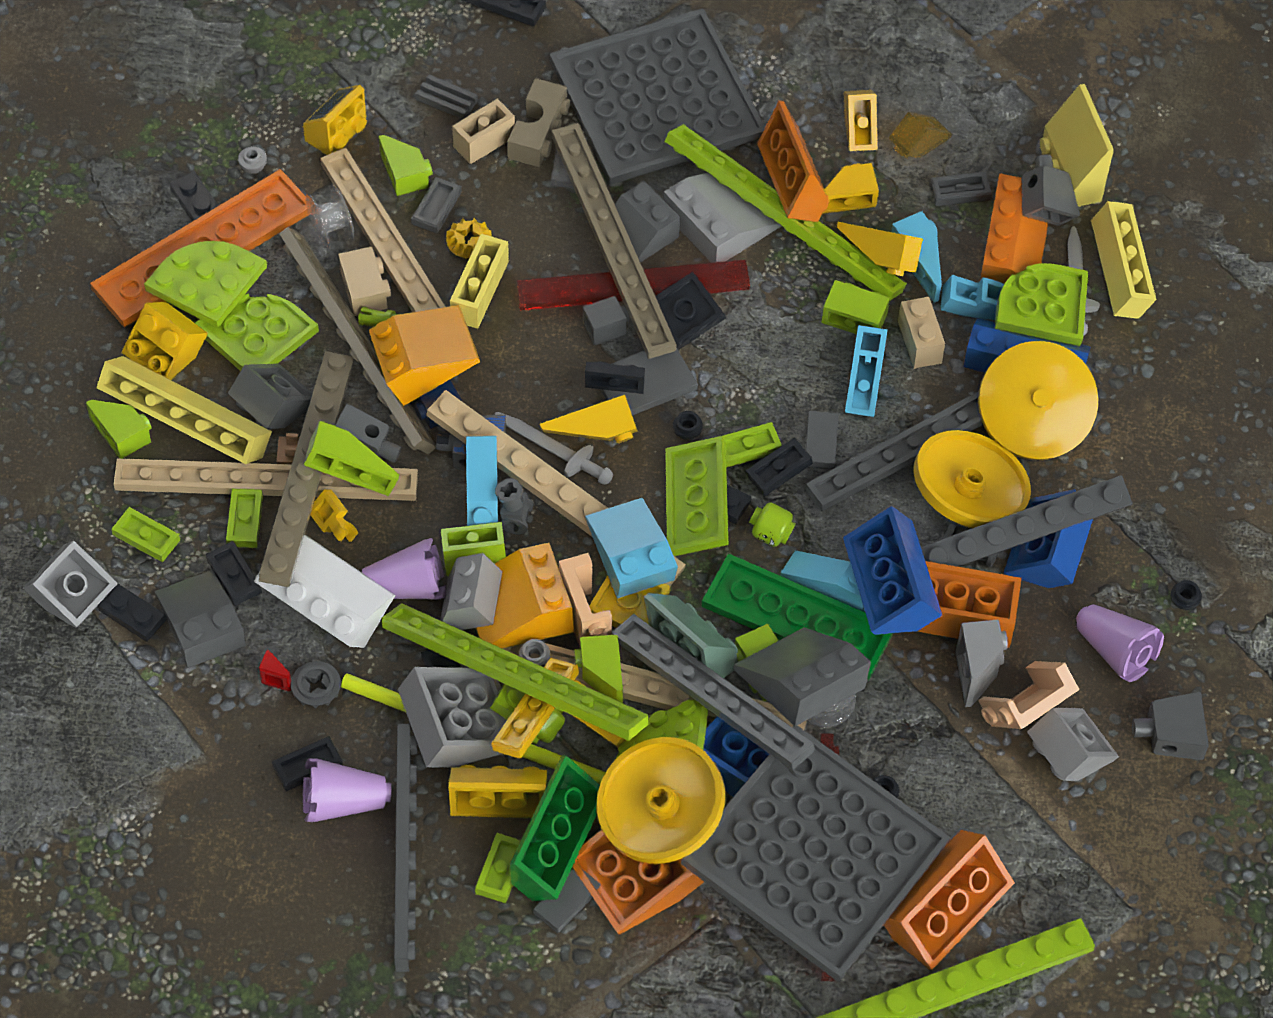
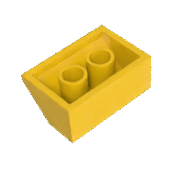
M463 765L459 768L451 767L449 778L450 815L532 818L547 787V770H540L532 766L523 769H509L505 766L476 768L472 765Z

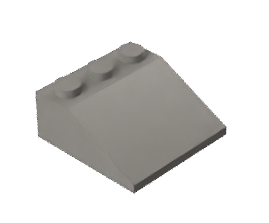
M709 173L687 177L664 191L663 200L680 216V231L715 267H718L782 226L774 219L765 216L760 209L750 202L744 201L739 194L728 186L720 184Z
M413 668L398 688L426 767H456L502 754L493 751L491 745L507 721L490 709L501 689L499 681L471 668Z

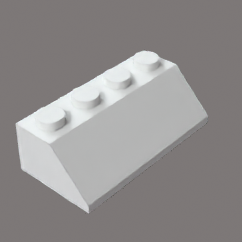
M304 535L290 587L259 582V573L254 580L261 587L349 647L364 648L395 597L393 593L307 535Z

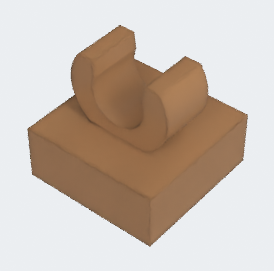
M286 433V437H279L277 464L292 465L300 438L299 434Z

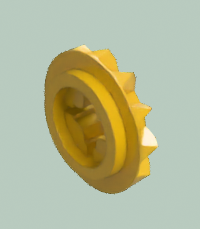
M462 218L461 222L457 224L452 223L451 229L446 234V243L450 251L455 255L470 258L480 235L485 234L492 237V234L485 222L479 223L475 218L472 221H466ZM473 232V237H471L470 241H468L466 244L465 236H467L468 233Z

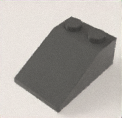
M213 570L155 591V595L166 616L187 668L246 646L243 627Z

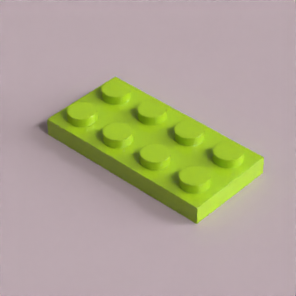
M722 436L665 448L667 541L673 556L729 545L725 440Z

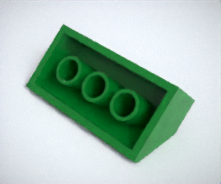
M566 755L561 756L510 862L511 884L531 901L558 899L597 815V795L600 784Z

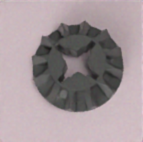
M313 661L302 665L293 674L291 689L294 698H297L303 706L307 704L316 709L319 705L326 704L328 706L331 700L338 698L341 678L338 671L332 665L321 661ZM322 679L321 683L323 689L316 688L314 691L311 692L310 683L312 682L316 684L318 681Z

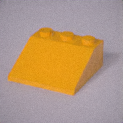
M459 305L394 315L369 330L385 382L403 406L480 362Z
M549 542L518 549L495 563L502 570L494 623L493 625L476 627L480 639L497 647L506 648L524 644L530 639L542 640L574 632L572 605Z

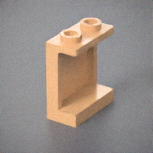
M589 553L559 561V571L573 609L574 633L579 647L580 637L611 635L612 615L610 610L593 614L585 597L592 594V561Z
M1034 661L1026 667L1034 684L1012 699L982 697L979 699L982 707L981 713L985 721L993 727L1023 729L1076 693L1079 688L1066 663Z

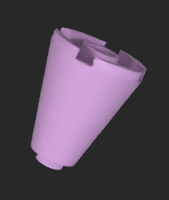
M432 538L424 539L362 569L363 574L395 595L394 599H441L445 597V586H439V580L444 577L443 567L437 546L432 545Z
M1092 604L1088 607H1083L1076 617L1077 630L1112 669L1128 682L1139 679L1149 670L1145 667L1146 663L1150 658L1155 661L1163 646L1164 635L1156 626Z
M317 758L307 759L305 769H311L310 777L303 780V813H308L305 817V822H317L382 809L385 802H390L391 783H386L384 776Z

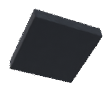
M693 271L655 296L675 340L677 350H680L726 319L724 312Z

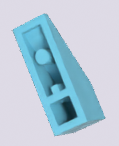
M921 211L893 223L891 232L923 239L916 273H912L935 303L939 301L942 286L937 228L934 222L928 220Z
M858 325L845 413L874 417L887 329Z
M466 436L467 526L498 522V498L495 494V489L498 485L497 436Z
M794 551L780 576L858 610L865 611L850 561Z

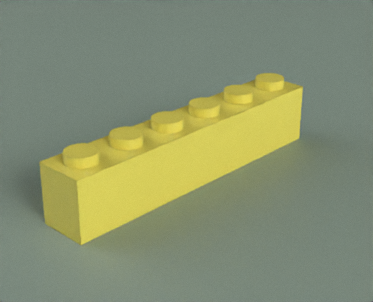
M124 356L105 361L97 389L132 405L134 408L244 464H249L263 458L272 431Z

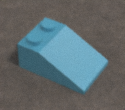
M643 498L585 516L617 599L675 580L678 568L665 535Z

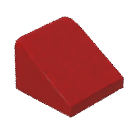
M266 650L259 666L261 683L285 691H291L290 672L269 650Z

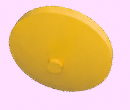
M1046 341L1025 342L1004 351L988 367L979 388V414L990 437L1013 455L1028 460H1048L1071 451L1088 435L1098 410L1097 387L1087 365L1071 350Z
M960 430L938 433L930 437L922 445L914 462V478L922 496L936 511L960 525L975 528L1023 511L1029 503L1031 485L1024 467L1010 451L986 436Z
M674 737L648 739L624 751L607 769L600 783L597 795L599 823L610 842L621 853L634 860L656 864L676 861L699 849L717 828L725 805L724 782L713 760L697 745Z

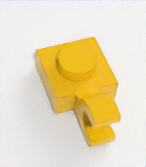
M324 489L314 501L310 514L323 532H333V535L339 541L346 537L349 542H352L358 534L357 529L343 518L348 511L332 490Z

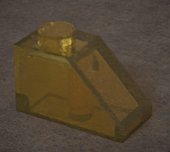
M908 112L889 139L896 145L894 149L905 158L909 156L921 158L949 140L953 134L935 117Z

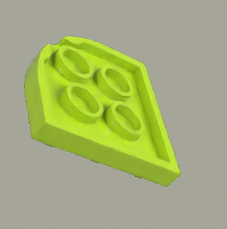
M224 241L198 242L182 247L169 255L144 283L145 291L218 328L267 268V262L265 259Z
M1044 263L1027 266L1024 271L1011 275L1005 282L998 297L995 329L1080 346L1084 334L1088 271Z
M245 294L218 328L201 319L195 323L208 333L205 340L240 371L244 365L278 364L319 332L318 324L299 307L284 298L267 294V297H249V294Z
M694 699L683 701L678 706L666 711L659 710L653 713L649 718L648 726L629 741L626 740L620 744L617 757L637 743L659 737H674L687 740L704 750L708 709Z

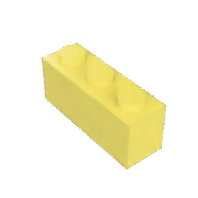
M481 234L450 299V306L459 305L467 326L478 329L509 262L508 241Z

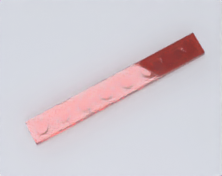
M746 260L643 269L655 296L692 271L709 293L750 289ZM611 272L517 280L520 311L587 305L613 296L616 297L618 302L623 301Z

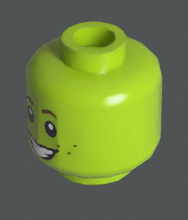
M772 502L765 504L763 509L757 506L749 523L754 525L752 535L772 547H777L780 543L785 545L796 523L792 522L793 515L791 512Z

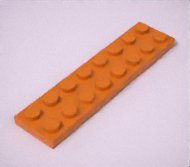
M279 169L90 283L91 290L121 325L126 327L138 319L145 303L166 302L145 291L144 283L159 265L176 250L198 242L224 241L251 251L287 227L313 213L314 205L288 176Z

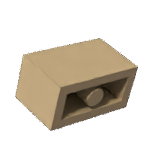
M497 98L452 126L453 147L469 164H472L508 141L515 125V116Z
M367 247L338 254L340 273L353 315L364 314V312H361L362 307L379 311L387 309L386 297L391 296L388 280H382L381 274H384L381 257H375L373 248Z
M924 297L902 301L898 324L913 368L942 364L945 341L930 298Z

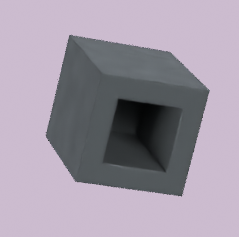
M615 296L583 307V325L593 345L626 335V322H629V315L624 305L620 306Z

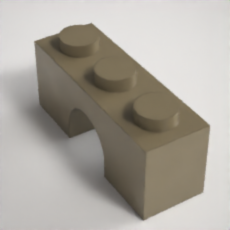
M535 78L526 98V117L534 118L538 121L532 123L516 121L507 141L508 159L540 167L544 157H549L552 149V130L561 128L560 119L562 115H567L570 107L566 86Z

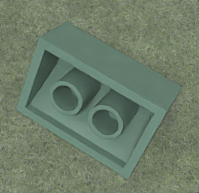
M648 593L644 596L648 622L651 627L722 678L734 671V664L738 663L736 645L731 639L722 637L709 620L704 621L698 616L691 604H685L674 595Z

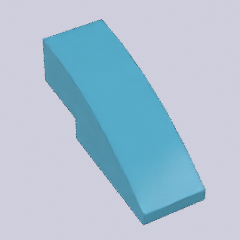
M951 275L942 286L941 310L962 316L995 320L997 301L1004 283L985 277L977 283Z

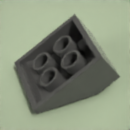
M804 627L734 664L733 669L789 722L797 726L865 689L871 661L851 643Z

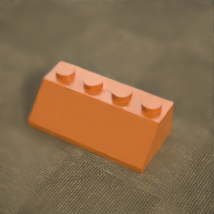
M779 100L757 144L787 218L818 222L823 211L828 207L829 199L795 120L785 102Z
M999 174L980 280L985 277L1005 284L1011 275L1024 271L1027 266L1042 263L1048 223L1023 216L1022 177Z
M925 561L942 616L917 632L958 639L962 623L999 620L1001 631H1006L1008 648H1010L1016 621L1021 578Z
M960 830L948 842L889 917L884 927L896 943L926 968L932 970L1015 882L985 835Z

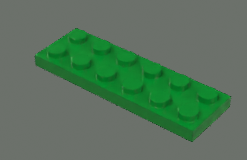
M729 553L706 592L701 606L753 630L769 624L778 640L805 627L849 642L871 661L868 680H870L894 634L875 635L871 632L865 612Z

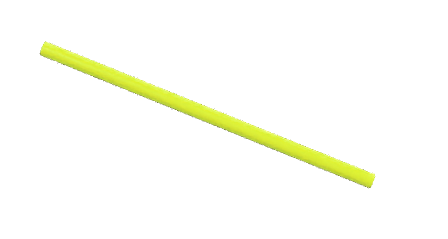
M345 674L341 688L406 712L398 692L351 674ZM531 744L522 757L555 770L562 755ZM571 759L597 783H601L606 772Z

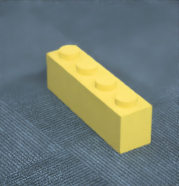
M1107 201L1092 218L1091 223L1114 316L1139 319L1156 301V296L1133 205Z

